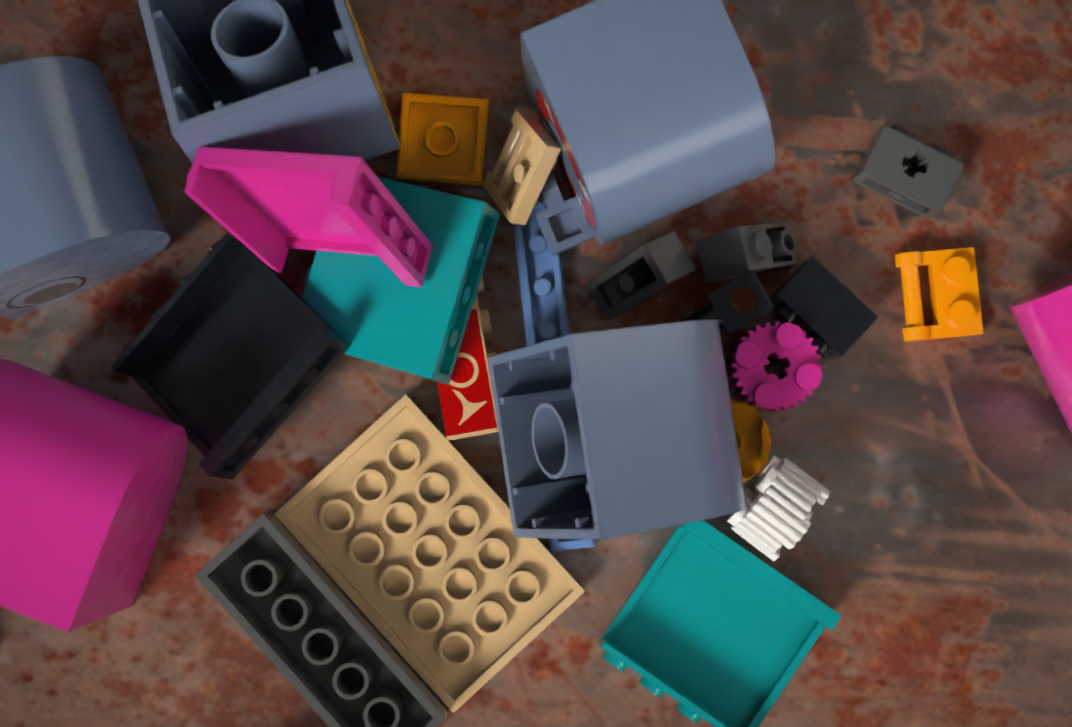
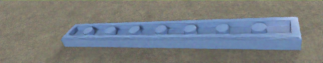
M538 200L537 205L533 208L526 225L513 224L527 346L570 335L561 255L552 256L535 217L536 213L546 209L541 200ZM549 538L551 552L595 547L594 540Z

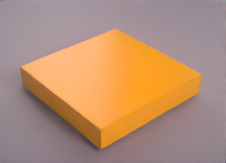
M402 93L399 128L401 148L397 152L396 181L483 188L489 99Z

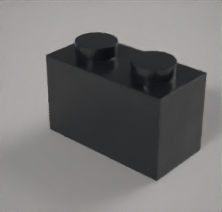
M814 256L804 261L770 297V300L775 305L773 309L774 314L783 323L796 324L800 326L802 331L805 330L808 336L807 339L813 338L811 345L818 346L819 348L815 353L823 358L827 355L831 358L843 356L878 318L873 311Z

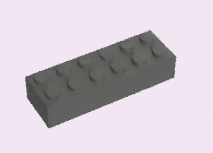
M275 510L261 514L195 574L197 579L329 727H438L447 719L449 708L274 515L276 513Z

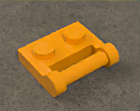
M974 247L925 252L915 251L894 255L895 267L900 268L905 309L906 328H902L903 342L984 334ZM927 266L933 320V325L924 326L918 267Z

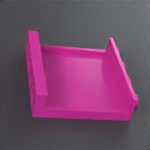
M198 147L193 166L187 175V185L184 192L275 273L282 274L289 248L378 256L405 286L423 287L433 245L361 157Z

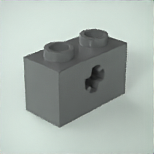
M884 125L873 135L851 181L927 219L941 213L965 164L953 159L954 154L946 148L937 145L928 147L914 140L915 135L903 127L894 125L888 127ZM906 161L913 165L910 171H915V174L911 177L904 172L908 167H902V164Z

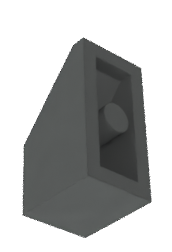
M673 231L643 245L588 282L587 285L608 321L685 277L696 270V267Z

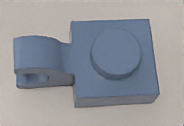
M550 173L539 195L546 209L536 213L535 217L552 256H555L593 240L594 235L577 196L564 201L553 174Z

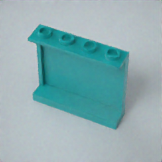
M378 177L433 245L423 287L405 286L378 256L316 251L313 264L306 272V287L302 298L351 345L344 354L449 385L500 213L483 201Z
M701 520L680 524L675 527L600 637L599 643L601 648L605 650L602 657L607 662L623 672L627 667H630L642 676L639 683L651 693L661 698L664 692L679 701L676 709L693 722L698 723L703 718L714 727H759L825 627L833 631L842 615L709 523Z

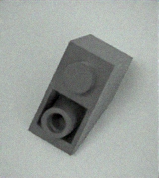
M789 222L738 226L696 240L706 283L734 280L750 270L754 271L755 274H760L799 264L796 255L797 243L790 230Z

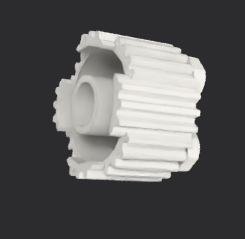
M773 455L759 471L758 476L760 479L755 485V490L752 492L748 488L744 489L747 508L730 514L727 522L731 524V529L772 561H775L780 557L779 552L782 545L790 550L800 541L803 534L808 531L812 524L809 522L813 514L811 507L816 501L823 505L830 492L786 457L779 459Z

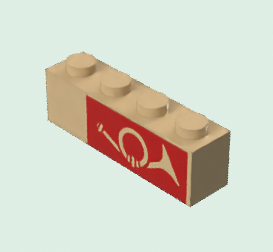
M483 274L477 293L485 292ZM477 293L450 383L447 385L437 382L447 441L499 432L488 357L495 356L496 352H487L485 336L493 335L489 310H480Z

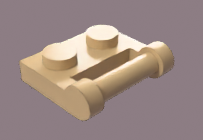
M523 106L516 107L511 118L513 127L493 171L487 172L482 184L508 221L519 225H526L533 208L538 203L539 195L550 171L556 165L558 154L561 150L557 142L539 123L541 117L535 111Z

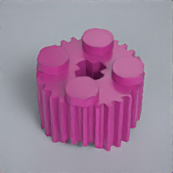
M779 321L771 324L766 322L742 333L740 338L734 341L736 345L730 348L733 354L727 356L726 359L730 361V365H727L726 369L729 370L727 379L731 380L728 387L735 389L733 395L741 396V401L744 403L749 402L750 407H757L759 411L767 412L786 411L789 408L798 407V403L806 402L805 397L813 395L812 390L819 387L823 376L821 371L822 365L818 364L821 355H816L815 353L819 348L818 346L811 345L813 338L807 339L805 337L807 332L805 330L802 331L800 326L789 322L780 324ZM768 356L772 360H778L781 370H778L780 373L778 377L775 374L767 375L764 370V365L769 364Z

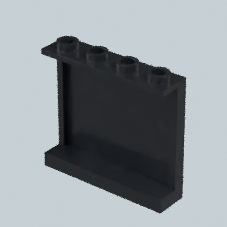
M226 233L221 240L210 247L207 256L193 273L187 275L180 282L178 290L167 303L152 314L150 322L141 333L123 348L121 356L111 368L115 372L130 375L173 423L185 428L187 438L204 456L198 464L209 476L233 480L351 345L278 273H275L236 237Z

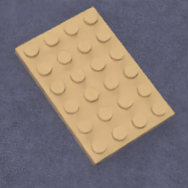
M407 394L274 514L453 713L585 592V589L539 538L514 537L509 505L450 441H447L446 436Z

